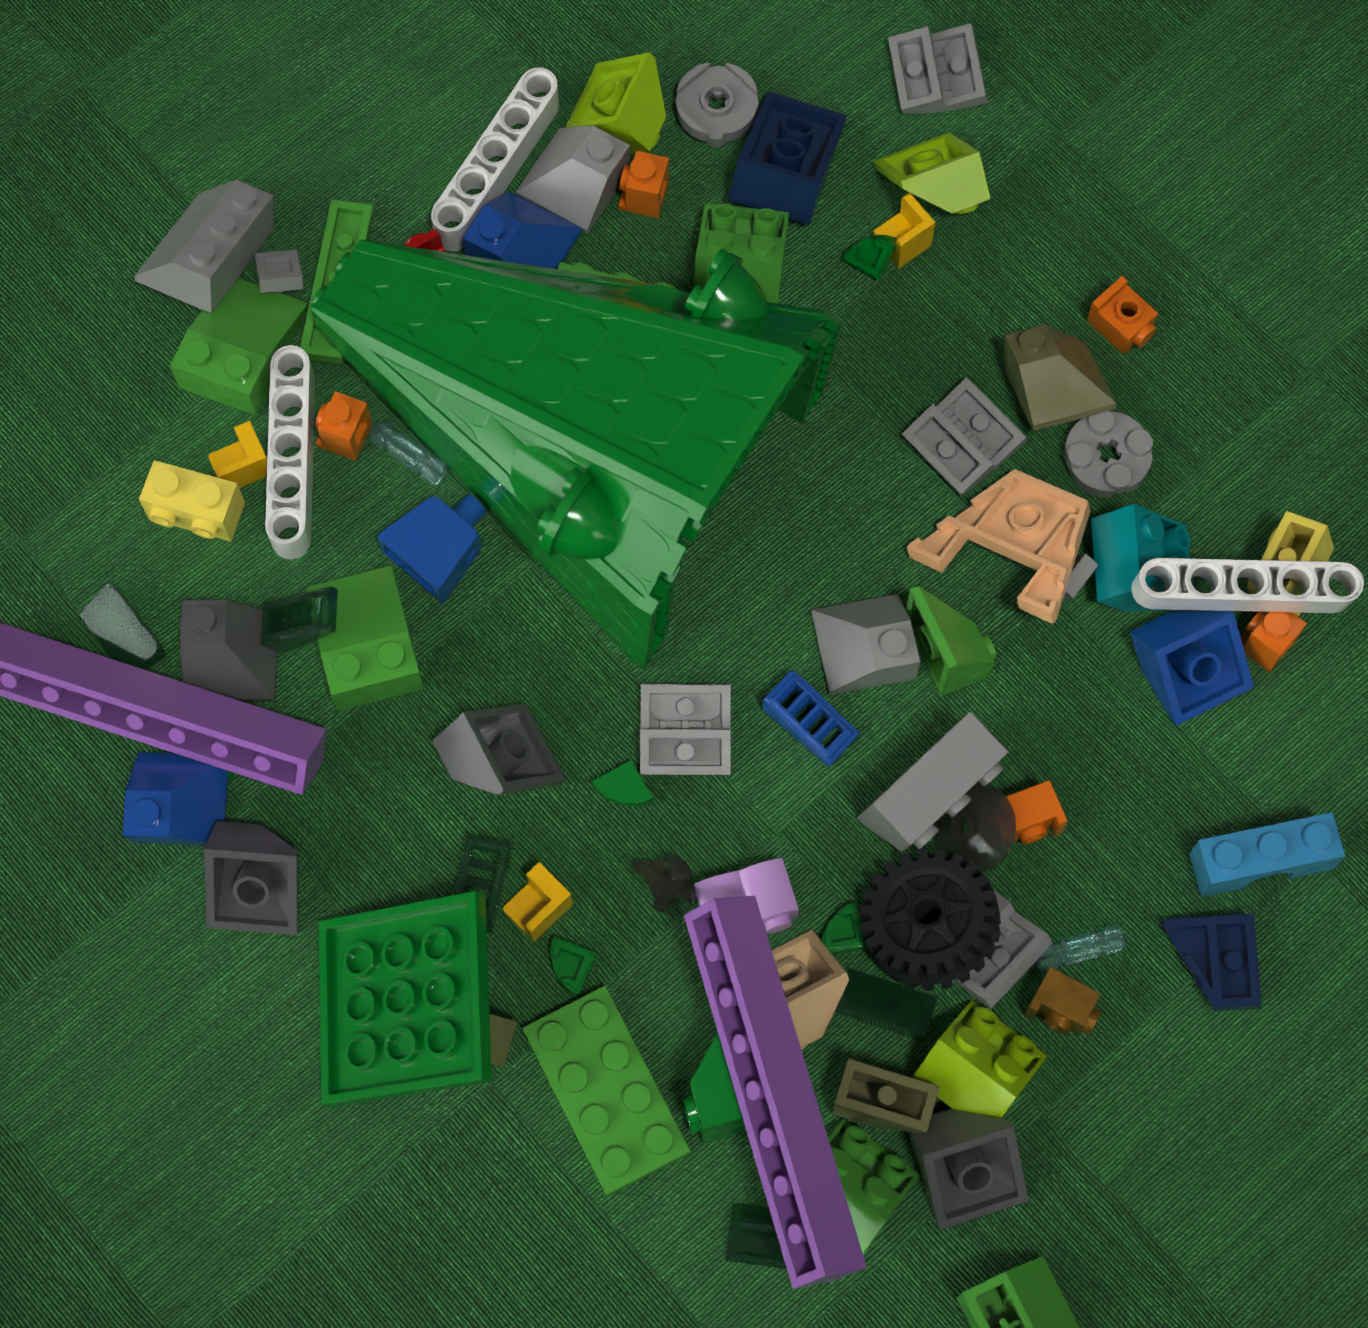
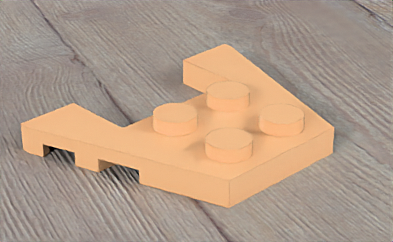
M1014 469L971 499L972 506L955 518L947 516L936 524L937 531L924 540L918 537L907 546L909 558L941 573L967 540L1036 570L1035 575L1017 597L1019 609L1054 624L1059 614L1091 512L1089 501Z

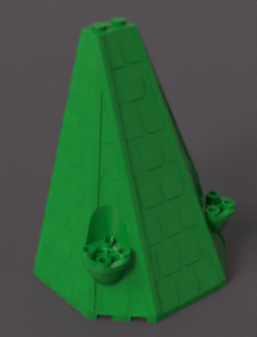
M361 239L352 253L346 252L341 257L335 270L337 275L328 287L326 285L320 287L311 303V312L314 316L316 328L352 364L386 403L402 417L424 443L439 456L462 483L479 498L500 523L515 536L550 576L555 578L577 604L592 617L627 657L643 669L647 667L668 634L676 579L683 566L681 561L689 547L687 543L682 541L685 537L691 542L697 539L704 523L777 410L803 424L825 390L843 320L827 311L767 302L757 281L742 266L743 259L724 249H720L714 257L708 270L711 277L705 287L697 284L692 292L688 293L651 283Z

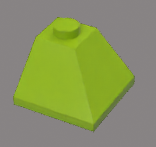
M650 52L596 63L566 127L595 126L629 144L630 155L635 154L636 150L650 152L659 140V131L666 119L655 57Z
M950 132L873 161L874 168L899 187L952 214L972 212L978 208L979 203L991 199L980 152Z

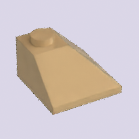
M813 930L772 950L801 1050L808 1044L823 1037L849 982L846 971Z

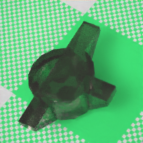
M668 855L657 861L635 859L633 861L632 870L647 878L649 888L655 895L654 909L661 913L665 912L678 896L690 902L694 901L695 887L692 872L687 862L680 856Z

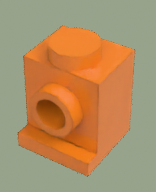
M636 150L631 165H625L620 180V190L623 191L618 204V210L659 219L670 183L668 157Z
M1121 276L1092 302L1087 322L1124 355L1135 344L1141 348L1152 338L1157 331L1154 324L1158 312L1127 285L1128 280Z
M335 391L331 401L323 404L318 412L315 423L319 432L315 442L316 447L356 461L373 425L368 404Z
M1258 612L1241 636L1244 652L1249 658L1270 673L1297 641L1307 623L1293 612Z
M1050 780L999 799L994 810L995 815L992 816V824L997 837L1001 842L1007 840L1008 844L1021 840L1024 845L1036 842L1048 835L1047 829H1051L1053 836H1057L1063 833L1068 823Z

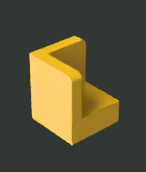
M908 193L902 197L900 213L873 230V235H888L897 238L895 252L891 261L899 269L932 246L936 222L912 194Z
M250 421L234 427L238 442L208 455L217 478L236 482L239 488L267 477V457Z
M540 862L526 874L528 884L503 907L504 913L533 943L573 905L571 893Z

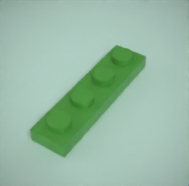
M331 199L300 348L305 350L309 356L310 361L344 365L345 358L316 328L314 316L311 312V303L320 287L323 285L328 287L337 275L335 270L341 257L346 252L352 253L361 239L369 241L375 214L374 207L371 204Z

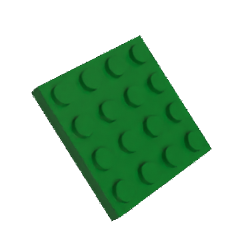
M472 891L318 921L321 1105L337 1107L492 1082L485 894Z

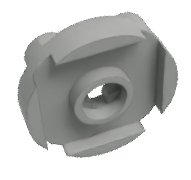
M711 62L700 64L689 70L678 84L675 101L678 121L683 129L694 138L705 141L711 147H722L727 142L743 136L753 126L759 109L756 84L745 70L734 64L725 63V67H711ZM713 97L718 100L724 97L726 99L724 108H711L708 98Z
M1106 411L1084 417L1073 426L1065 443L1064 460L1066 458V465L1069 468L1068 474L1080 489L1093 496L1101 498L1112 497V494H1121L1125 491V494L1138 488L1148 474L1153 458V438L1149 432L1144 430L1140 423L1130 416L1119 412ZM1111 446L1116 449L1115 453L1120 456V459L1111 458L1107 463L1103 462L1100 459L1102 452L1098 448Z

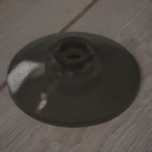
M977 782L966 792L972 800L953 818L945 812L934 823L939 829L934 835V842L937 849L947 850L949 857L952 858L954 853L964 856L967 864L972 861L979 867L981 873H984L999 865L1009 853L1015 838L1016 819L1010 801L999 789L989 784L983 787ZM969 819L970 828L964 834V824Z

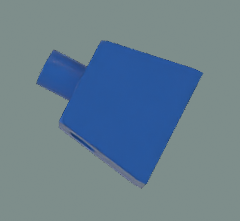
M467 494L453 509L438 497L432 496L377 536L381 551L440 604H443L482 549L480 535L472 526L486 513V510L470 494Z

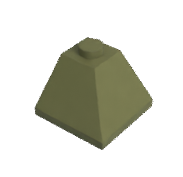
M1046 324L1004 335V371L1033 431L1116 409V401L1085 342Z

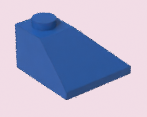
M508 191L484 204L464 235L463 243L467 256L558 269L559 262L563 263L582 233V228Z
M1232 611L1167 613L1130 631L1141 670L1172 723L1176 726L1254 688L1235 615Z
M138 752L126 788L123 836L133 843L206 845L215 822H226L228 771L175 753Z

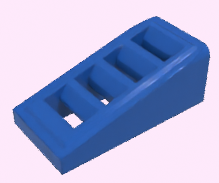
M791 670L763 700L762 710L829 768L859 737L860 733L794 670ZM794 692L798 697L785 709L781 704ZM808 704L813 709L799 723L794 717ZM822 716L827 721L812 735L808 729ZM836 728L841 733L826 749L821 742Z

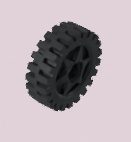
M928 849L917 850L918 857L911 859L908 852L899 856L901 861L899 865L895 866L892 861L884 865L885 874L881 876L876 873L870 880L872 889H865L863 894L864 905H860V918L862 922L860 925L863 937L876 964L882 971L885 970L894 981L898 982L901 979L906 987L915 989L917 984H921L923 990L934 991V984L939 983L943 989L953 987L952 980L959 978L960 982L964 983L971 979L969 971L972 969L977 973L985 967L984 958L988 957L991 959L994 954V942H999L1000 937L999 924H1001L998 902L986 875L982 874L979 867L972 861L967 864L964 856L954 853L951 858L947 850L936 849L935 856H931ZM930 914L940 915V918L932 924L920 923L924 917Z

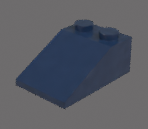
M768 91L738 158L729 200L740 203L747 208H770L775 211L789 212V221L810 225L847 115Z

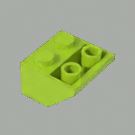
M971 1000L938 1039L912 1078L939 1086L937 1097L952 1109L1002 1119L1045 1061L1047 1055L1037 1049L1036 1045L1029 1038L1017 1034L1002 1023L994 1012L979 1006Z

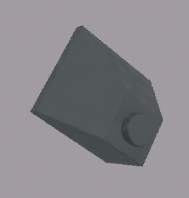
M182 600L179 643L183 682L242 702H275L279 615L229 600Z
M526 703L463 712L432 740L452 780L496 795L560 785L565 781Z
M216 821L204 848L206 928L298 935V851L261 824Z
M948 1109L931 1116L926 1134L908 1132L914 1160L939 1230L1029 1201L1015 1130L1011 1121Z

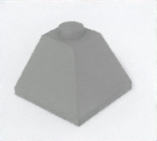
M595 126L559 128L517 189L516 195L581 227L582 232L588 234L619 189L624 166L631 165L630 145Z
M898 594L811 610L829 695L917 678L920 658L911 620Z

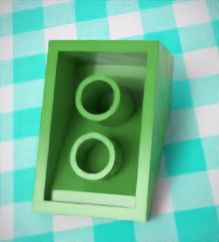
M238 278L214 311L209 313L203 310L188 328L170 364L178 387L258 416L270 391V363L272 356L281 347L292 345L308 311L309 304L281 293H260L259 285Z
M392 565L306 587L330 694L337 712L424 689Z

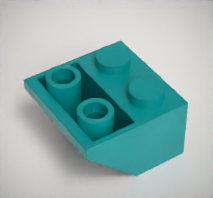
M1136 504L1091 518L1094 561L1098 564V567L1095 569L1097 602L1122 611L1170 610L1144 608L1134 599L1131 587L1141 568L1151 559H1190L1189 548L1191 540L1187 531V525ZM1154 575L1145 577L1146 584L1151 590L1155 592L1166 591L1165 583L1161 578ZM1191 577V582L1194 587V578Z

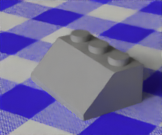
M236 179L199 193L135 274V281L212 313L253 259L254 253L259 251L274 231V195Z
M969 712L867 807L857 819L862 825L900 851H904L913 843L920 849L939 831L934 823L945 812L953 818L972 800L966 794L970 788L977 782L985 787L1004 769L999 764V761L1008 751Z

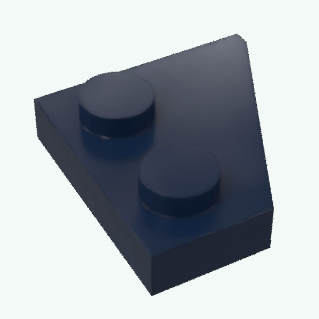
M1254 914L1163 919L1164 931L1213 1011L1261 1009Z

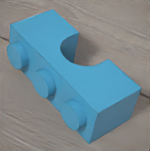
M1333 812L1201 839L1197 841L1189 856L1200 895L1205 897L1244 889L1255 880L1275 874L1288 873L1289 879L1334 870L1345 857V852Z

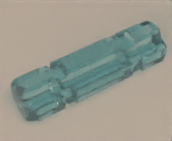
M379 421L372 429L370 438L373 444L382 450H389V455L415 473L420 471L422 473L421 477L431 484H438L448 470L447 465L436 455L430 456L427 449L404 433L400 432L397 434L396 428L388 422Z
M1116 924L1101 928L1100 933L1092 930L1059 939L1058 944L1055 945L1053 943L1047 947L1045 953L1036 962L1039 969L1045 972L1050 967L1054 969L1059 968L1060 963L1068 966L1101 957L1100 953L1104 951L1107 955L1116 953L1124 949L1126 945L1125 937L1120 926Z

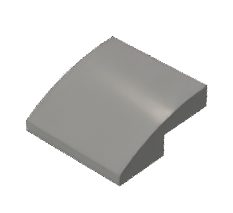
M972 23L931 34L927 26L888 37L903 114L952 111L989 103Z
M967 377L937 406L932 404L902 433L903 437L962 496L982 482L1028 441L1027 437Z
M641 684L640 775H731V685Z
M995 891L1001 924H999V942H994L995 952L991 959L988 957L984 958L985 967L978 973L974 969L969 971L971 979L964 983H961L959 978L953 980L990 1010L1053 944L1046 932L1015 912L1011 902Z

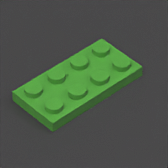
M606 986L522 1027L606 1197L691 1154Z

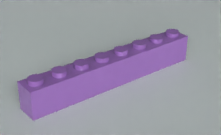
M0 623V696L300 795L304 794L323 764L327 729Z
M755 896L714 898L685 914L684 918L793 1289L832 1282L863 1270L867 1266Z

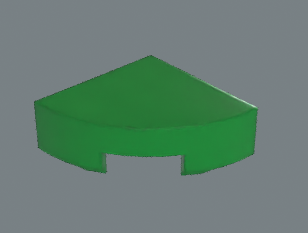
M888 235L865 237L853 245L842 259L879 280L884 276L894 255L897 238Z
M632 760L591 781L595 791L608 801L631 807H642L653 803V797Z
M858 901L842 907L825 927L822 943L832 955L867 949L860 925L862 922Z
M553 936L550 956L554 974L564 989L580 998L597 953Z

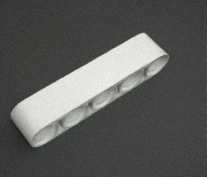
M542 67L533 68L520 78L435 203L431 212L433 229H436L441 236L442 245L445 250L459 251L464 249L463 237L484 204L504 193L559 110L558 85L555 75L550 70ZM538 92L547 93V95L543 97L532 96L533 94ZM516 124L526 125L522 129L511 128ZM494 156L504 157L499 162L488 161ZM471 189L483 190L476 195L466 194ZM450 221L460 222L454 228L444 227Z
M294 345L283 346L278 349L272 356L270 363L265 519L266 532L274 551L280 557L290 560L303 556L311 544L315 376L310 359L305 350ZM297 367L302 369L296 376L289 377L284 375L290 368ZM288 408H301L300 412L294 416L282 415ZM289 447L300 448V451L294 456L284 457L281 455ZM286 488H299L298 493L293 497L283 498L280 496ZM286 528L298 529L297 534L290 539L279 538V534Z
M1156 558L1144 564L1133 580L1131 590L1136 602L1149 609L1337 613L1346 609L1359 597L1363 591L1364 580L1358 568L1345 562ZM1149 575L1158 576L1165 583L1166 591L1155 592L1151 590L1146 584L1145 577ZM1199 576L1205 578L1211 586V593H1200L1195 590L1191 577ZM1245 577L1253 581L1256 586V594H1246L1238 587L1237 578ZM1290 578L1298 582L1301 586V595H1292L1287 592L1283 585V579ZM1335 579L1342 582L1346 587L1347 595L1342 597L1334 594L1329 587V580Z

